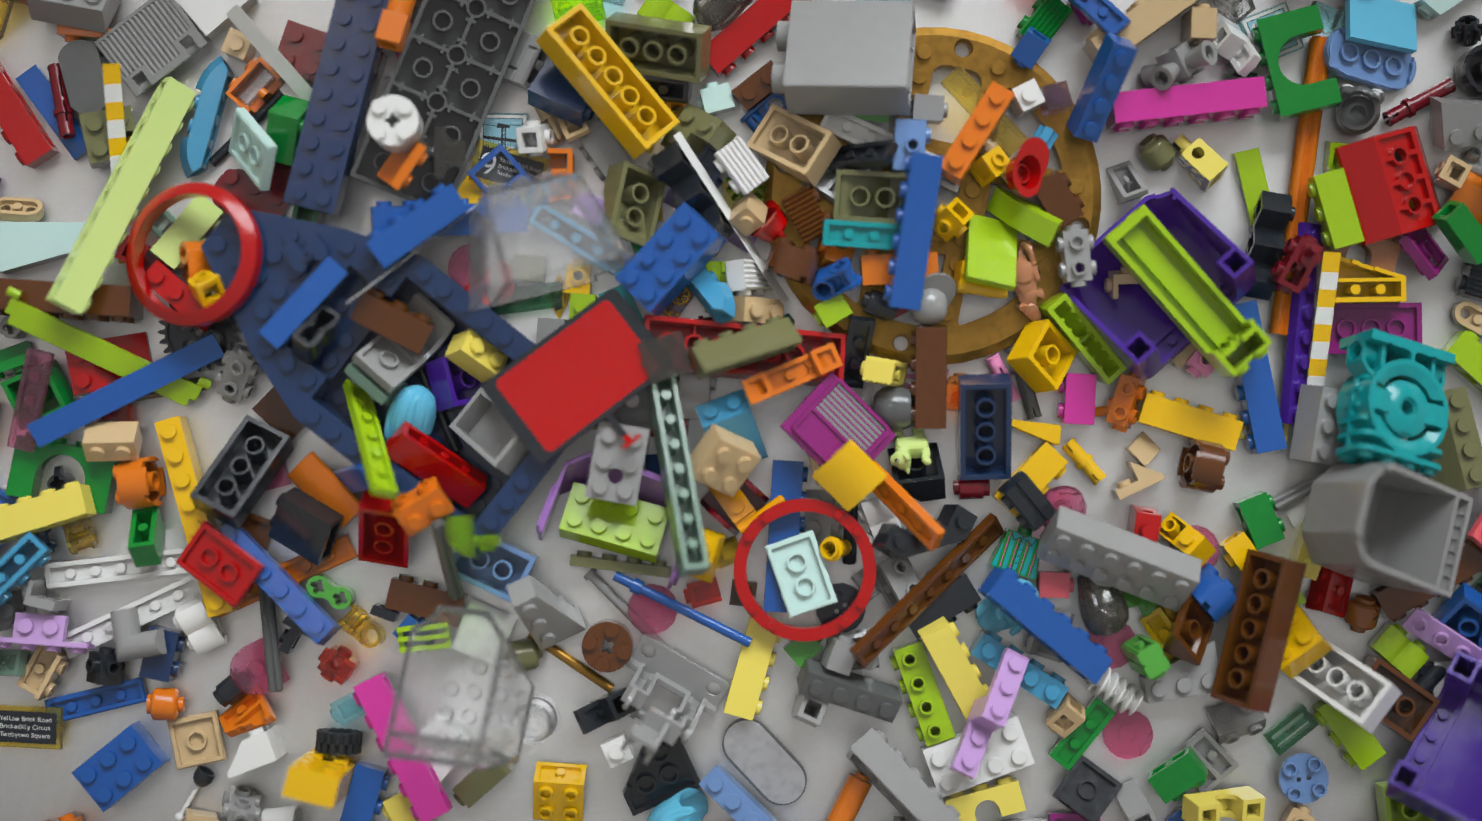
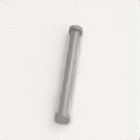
M592 568L583 577L586 581L589 579L642 634L645 633L669 647L596 573L597 569Z

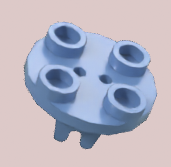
M1297 753L1288 757L1282 763L1278 772V784L1281 792L1288 799L1297 803L1309 804L1327 793L1329 774L1325 764L1319 758L1308 753Z

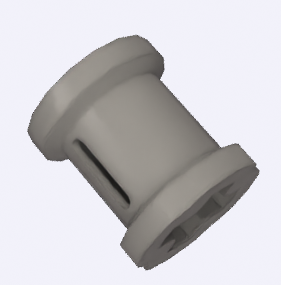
M10 316L2 319L0 322V333L6 338L22 339L28 335L27 332L18 328L11 331L12 326L7 324Z

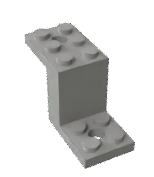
M646 388L637 394L639 397L638 406L629 408L626 404H623L612 413L631 438L637 434L641 435V438L635 441L633 445L623 450L621 446L626 442L608 419L605 418L598 423L585 497L637 505L645 456L649 452L652 421ZM613 468H618L623 473V478L619 483H612L608 478L609 471Z

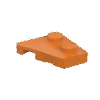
M255 685L218 717L224 732L231 738L277 720L263 689L258 685Z

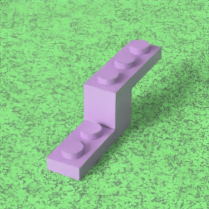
M1010 648L1003 650L987 695L976 699L973 703L949 769L970 780L975 779L992 732L1004 728L1029 658Z

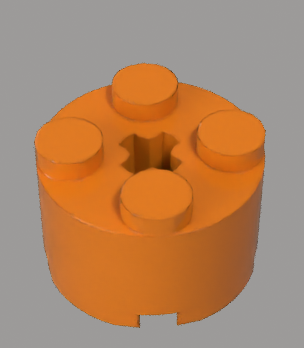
M156 456L140 457L134 461H121L119 465H114L113 476L117 483L115 499L118 505H124L125 508L131 510L161 506L164 501H160V498L166 495V477L163 467H158L156 461H159Z

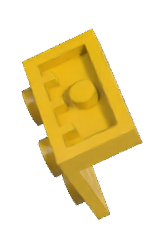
M537 761L533 780L534 820L583 821L587 765Z

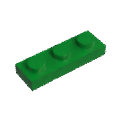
M1094 696L1085 707V721L1065 739L1061 737L1048 755L1069 771L1116 712L1098 697Z

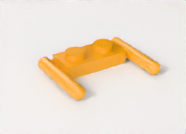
M708 487L742 535L758 515L773 505L785 501L782 495H778L760 510L756 511L740 488L731 497Z

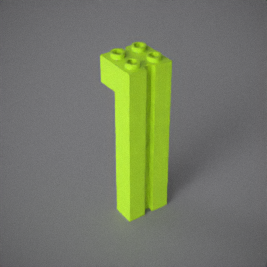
M1144 204L1136 208L1118 226L1101 239L1221 377H1234L1235 375L1240 377L1250 368L1248 365L1249 361L1255 358L1259 360L1268 353L1269 349L1267 347L1272 343L1271 339L1253 319L1245 320Z

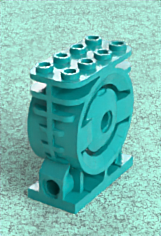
M1374 328L1340 339L1339 349L1347 351L1345 366L1352 376L1344 382L1337 398L1336 417L1341 433L1337 435L1336 441L1345 445V447L1336 449L1335 456L1340 458V462L1347 464L1393 463L1427 478L1435 477L1436 474L1441 473L1442 466L1432 462V460L1442 458L1443 454L1442 450L1436 448L1439 444H1442L1449 420L1448 403L1443 387L1445 386L1446 366L1455 364L1456 354Z

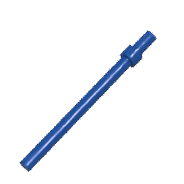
M616 571L612 579L629 588L630 592L638 596L641 594L746 647H749L751 643V637L644 585L645 582L638 578L634 580Z

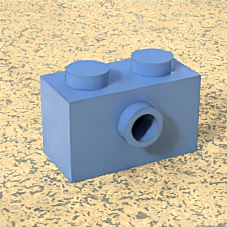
M896 118L893 140L898 144V148L891 162V172L906 173L902 171L904 157H908L909 152L925 153V143H930L931 128H926L927 120Z

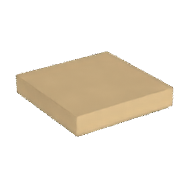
M218 710L167 721L177 770L228 759L222 725L218 718Z

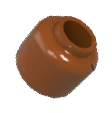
M1357 594L1356 597L1348 600L1344 621L1350 625V630L1357 633H1365L1366 630H1372L1376 627L1380 615V606L1376 603L1375 598L1364 594Z

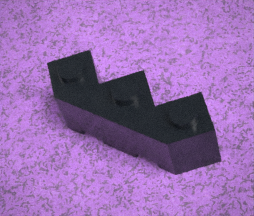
M673 143L651 157L654 166L652 172L659 182L663 181L671 188L674 197L672 203L676 210L685 202L693 207L725 239L734 234L730 222L720 207H718L713 196L678 143Z
M1262 190L1254 207L1253 218H1255L1252 232H1249L1245 253L1254 261L1256 282L1245 295L1246 297L1269 301L1273 292L1278 291L1275 288L1277 283L1271 281L1274 276L1271 274V270L1274 264L1280 260L1281 256L1284 257L1286 254L1283 251L1286 244L1284 241V230L1288 222L1293 221L1296 210L1292 206L1291 195Z
M944 504L937 520L934 519L946 531L938 548L967 539L978 517L958 504ZM882 524L872 543L874 548L890 558L905 559L930 551L908 528L905 530L897 524Z

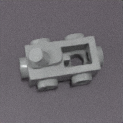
M1081 225L1065 226L1066 231L1058 233L1059 237H1056L1055 240L1056 251L1060 253L1061 263H1058L1059 278L1063 279V284L1071 283V288L1087 286L1086 282L1093 280L1092 275H1096L1097 272L1096 262L1091 260L1090 250L1094 249V238L1092 234L1088 235V229H1081ZM1077 263L1081 264V273L1075 270V265Z
M237 344L231 351L227 350L222 359V364L226 365L224 372L220 371L215 380V384L218 385L216 393L222 395V399L231 404L240 403L244 398L248 399L254 388V385H251L252 380L258 375L261 368L249 347Z
M230 786L229 791L225 790L223 794L221 818H225V821H242V819H245L243 821H258L260 815V795H255L256 790L250 789L247 786Z

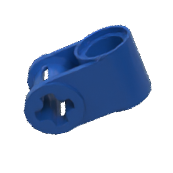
M779 94L768 96L758 106L748 111L740 121L746 123L754 133L758 125L753 119L760 124L769 110V104L773 101H780L783 109L787 110L785 98Z
M841 258L835 263L817 270L812 285V294L818 300H829L858 287L862 282V277L860 274H856L851 267L849 258Z

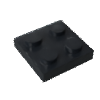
M1082 755L1052 796L1085 821H1098L1123 784Z

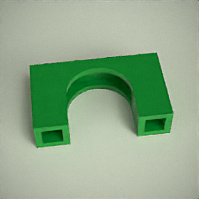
M1318 4L1256 20L1255 28H1252L1254 42H1259L1261 52H1258L1262 58L1259 62L1260 66L1265 67L1267 76L1264 77L1265 87L1267 91L1272 92L1273 100L1270 101L1273 116L1277 115L1279 121L1337 107L1342 103L1336 77L1311 84H1297L1288 80L1283 75L1278 63L1279 52L1286 44L1294 40L1321 34L1324 28Z
M1449 200L1431 218L1463 262L1479 265L1482 263V226L1465 203Z
M27 431L26 435H17L5 492L6 495L38 497L47 464L59 455H68L74 458L83 468L85 485H90L96 513H112L117 490V483L113 476L114 465H119L121 461L87 462L82 441H76V445L67 443V438L60 437L39 448L30 431Z

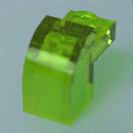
M475 515L445 517L448 542L462 556L476 557L477 547H480V551H495L496 546L502 545V534L476 535Z

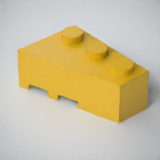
M1341 256L1335 304L1406 302V276Z

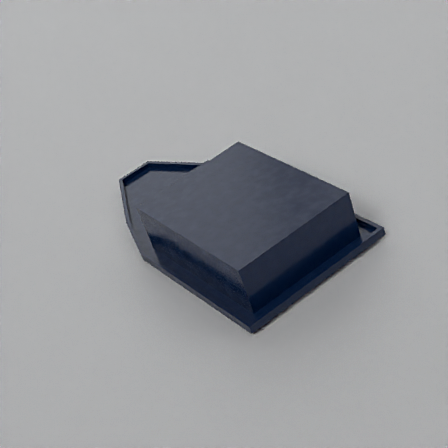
M250 210L261 235L262 263L255 287L243 304L232 314L251 353L294 418L354 465L363 463L343 389L345 380L350 379L344 370L353 362L352 358L377 337L379 333L350 319L362 293L349 303L346 302L412 252L406 253L391 265L382 269L364 244L369 240L367 236L343 228ZM229 212L201 246L212 272L220 276L225 292L232 284L241 260L240 234ZM312 230L320 235L318 238L322 239L327 245L329 256L343 267L349 275L320 305H327L340 314L338 335L330 345L322 348L320 356L315 361L305 364L292 355L293 336L278 350L259 331L323 262L314 259L312 262H309L307 270L301 273L291 267L287 257L288 254L284 253L285 244L289 239L294 240L301 249L305 248L306 244L303 233L304 231ZM414 253L368 288L370 290L372 287L377 288L386 294L385 298L393 302L397 299L407 305L416 293H421L454 322L455 327L442 348L428 362L445 357L444 355L453 335L468 329L473 330L509 356L505 367L536 345L426 258ZM416 372L405 381L408 384L407 386H422ZM373 400L386 446L387 441L384 437V427L390 404L388 406L386 404L381 405ZM464 407L445 411L450 424ZM436 418L429 437L450 450ZM454 431L462 449L455 454L487 475L486 490L468 509L461 504L454 503L447 496L455 510L442 518L446 522L450 540L478 561L565 449L545 464L539 463L530 452L510 477L492 465ZM390 460L398 490L397 496L402 493H408L416 488L420 482L424 481L419 477L413 476L400 464Z

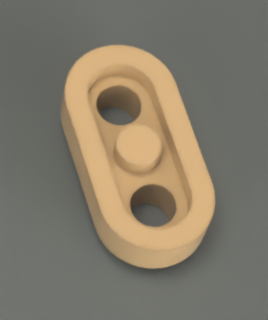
M20 197L0 198V220L37 222L45 214L43 204L38 199Z
M1471 301L1457 303L1451 312L1453 321L1466 330L1482 337V307ZM1463 309L1467 312V317L1465 319L1461 317V311Z

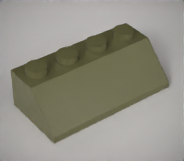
M780 315L766 319V324L757 326L756 323L743 326L741 328L742 331L735 334L732 333V330L718 334V339L708 341V338L695 341L693 343L694 346L688 352L697 379L701 380L792 351L803 342L802 338L789 317L781 319Z
M1465 386L1446 390L1444 393L1449 410L1448 426L1442 439V444L1436 447L1442 450L1443 454L1442 458L1432 460V462L1442 466L1441 473L1428 479L1458 492L1482 488V446L1467 388Z

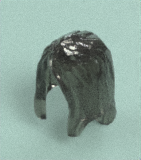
M694 0L692 10L698 24L712 26L711 32L723 30L731 24L753 0Z
M1079 574L1077 577L1078 605L1086 629L1095 636H1111L1122 630L1129 618V609L1122 591L1111 586L1096 585L1090 578Z

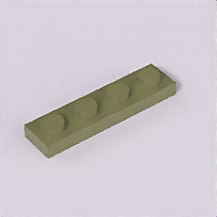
M577 550V554H572L569 564L571 566L670 578L672 566H666L667 561L658 560L657 564L641 563V559L627 556V561L617 560V555L602 553V557H594L592 552Z

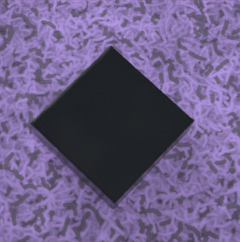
M380 603L372 606L371 615L391 622L398 620L399 611L384 608L385 605Z

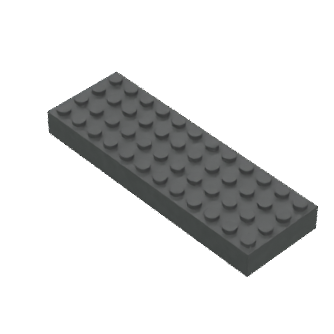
M423 0L407 37L403 53L399 56L383 97L388 95L402 96L410 100L422 118L424 127L423 135L419 142L427 147L424 153L428 157L420 168L416 165L410 172L414 177L405 189L400 187L396 190L377 176L378 171L391 152L378 145L368 130L350 176L406 200L422 198L426 201L433 196L430 191L442 183L445 187L452 184L456 189L535 0ZM395 121L394 124H391V127L394 128L395 124L400 122Z

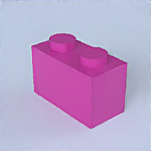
M1066 373L1058 388V393H1062L1061 403L1057 404L1056 416L1060 418V423L1094 425L1097 374Z

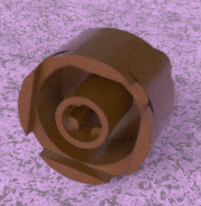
M778 237V240L772 243L764 271L770 273L773 268L772 272L777 273V276L801 284L806 280V284L812 286L821 256L818 255L819 251L816 248L804 244L802 248L795 247L793 241Z
M1194 438L1188 439L1187 442L1190 445L1188 448L1183 447L1178 462L1177 475L1182 476V482L1178 481L1180 487L1207 493L1222 490L1225 484L1223 474L1225 466L1230 461V451L1225 450L1222 444Z
M609 619L598 621L589 628L582 640L584 659L592 668L599 672L617 671L629 661L634 646L633 636L627 626L621 622ZM603 640H606L608 643H614L611 648L612 651L602 648L604 645Z

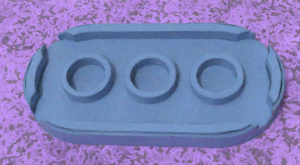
M1345 28L1332 32L1327 37L1323 46L1325 64L1334 75L1372 88L1381 89L1385 92H1396L1405 88L1413 81L1416 74V62L1414 57H1411V54L1347 41Z

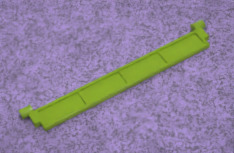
M9 286L5 295L11 297L5 310L6 313L10 314L7 324L121 377L152 363L20 301L19 298L22 291L12 286ZM201 376L196 384L181 377L153 392L186 407L189 399L197 400L202 388L209 390L213 381Z

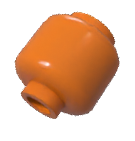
M155 688L152 694L147 696L146 711L147 714H151L153 720L173 721L178 718L179 712H184L185 697H180V692L177 688Z

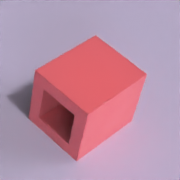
M1038 571L1036 588L1039 592V597L1070 598V592L1074 591V578L1070 577V573L1065 571Z

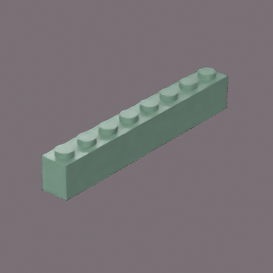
M670 369L648 385L646 393L678 576L680 578L705 574L710 568L675 369Z

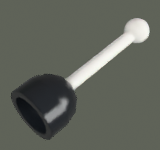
M202 765L197 767L193 775L196 785L181 811L175 814L176 821L184 820L185 810L190 806L200 787H206L212 783L216 776L213 770Z

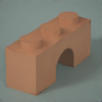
M1391 237L1364 246L1362 242L1353 244L1363 250L1365 256L1364 264L1394 272L1401 251L1400 244L1395 243L1394 238ZM1321 240L1320 246L1324 248L1321 254L1324 252H1340L1341 256L1346 258L1347 251L1351 245L1328 251V247H1324Z

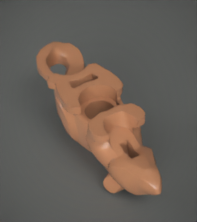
M1024 240L1020 242L1017 249L1016 287L1014 289L1020 302L1017 304V309L1022 311L1028 319L1039 321L1041 320V313L1037 306V298L1042 300L1045 299L1043 289L1041 287L1037 288L1036 283L1041 281L1031 243L1029 240ZM1025 251L1027 252L1030 261L1027 260Z

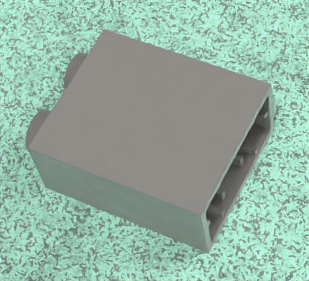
M792 0L790 21H778L776 31L777 50L786 52L785 63H773L771 78L773 94H784L788 114L910 116L917 33L914 1Z

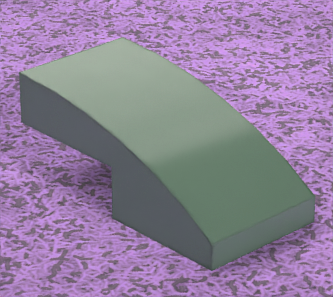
M0 650V676L25 677L28 651Z

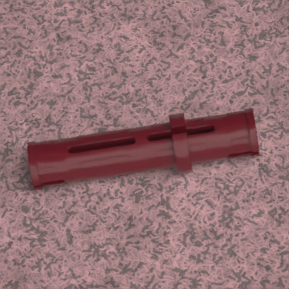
M52 63L48 65L47 70L55 106L53 116L57 118L59 138L72 139L76 136L72 118L74 116V109L70 107L59 63Z
M1447 77L1411 99H1403L1400 101V105L1382 113L1383 120L1393 116V118L1385 121V124L1391 127L1406 117L1411 118L1415 116L1417 111L1430 105L1429 96L1443 98L1450 93H1454L1456 91L1455 85L1445 89L1446 86L1453 83V80Z

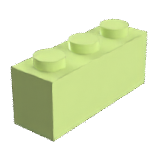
M195 197L150 249V253L173 272L177 267L182 270L186 264L183 265L180 261V243L185 241H206L205 234L210 229L213 231L222 220L220 217L223 211L206 197Z

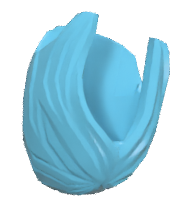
M420 385L402 388L392 400L386 415L384 427L386 441L404 421H407L429 436L436 419V400L434 395L427 388Z
M1020 577L1017 578L1021 583L1024 584V582H1026L1037 590L1036 586L1031 581L1025 580ZM987 598L978 605L975 611L978 624L986 631L991 630L994 633H998L1012 628L1008 633L1014 636L1022 630L1018 624Z
M696 788L683 789L656 806L648 816L647 821H701L708 813L707 798L702 791Z

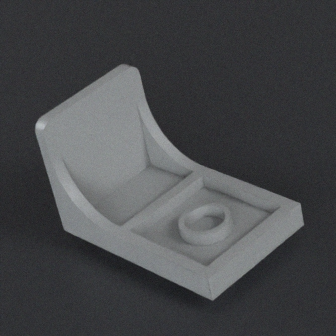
M416 293L408 304V310L416 314L420 311L430 316L434 327L420 354L379 334L352 358L353 362L389 394L438 354L455 327L454 322L421 293Z

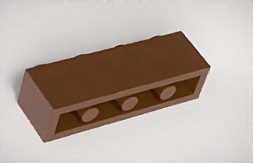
M917 325L916 331H911V346H916V356H911V372H916V382H911V397H915V407H911V422H915L916 429H946L947 325Z

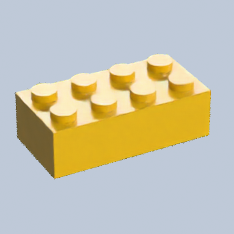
M315 748L314 750H309L289 766L282 796L333 809L347 796L355 765L358 762L353 761L352 756L345 754L338 755L337 757L323 754L322 752L319 753L315 751Z

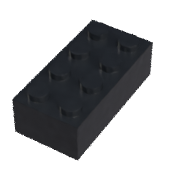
M246 415L189 495L194 507L239 530L293 452L294 447L290 436Z

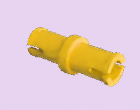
M1074 437L1062 447L1076 463L1075 467L1078 470L1081 469L1093 482L1094 486L1107 476L1092 460L1093 456L1090 453L1087 454Z

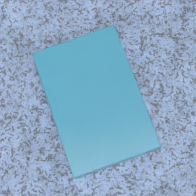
M1345 0L1346 40L1413 54L1417 51L1416 5L1395 0Z

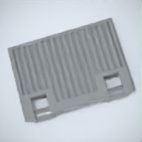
M148 0L94 42L110 64L120 63L121 79L136 98L145 94L158 84L157 82L187 59L192 58L208 44L175 0ZM190 35L195 42L188 48H185L181 41ZM143 72L147 79L138 85L133 78Z

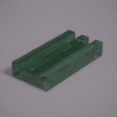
M1300 704L1263 734L1264 738L1278 755L1283 754L1319 725L1303 704ZM1301 713L1304 715L1274 740L1271 738ZM1309 721L1307 725H1305L1302 729H1300L1297 733H1295L1292 737H1290L1287 741H1285L1282 745L1278 747V744L1280 742H1282L1285 738L1291 735L1304 723Z

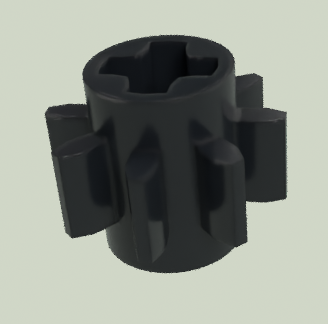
M1473 15L1462 16L1458 21H1455V26L1451 27L1452 38H1456V43H1459L1461 46H1474L1478 41H1481L1482 23L1479 24V19Z

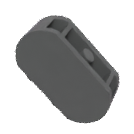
M85 40L69 42L61 49L58 61L71 108L81 114L106 110L102 64L110 63L96 45Z

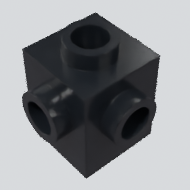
M100 647L99 651H89V658L86 661L87 682L96 685L122 684V675L126 664L125 662H117L115 648Z

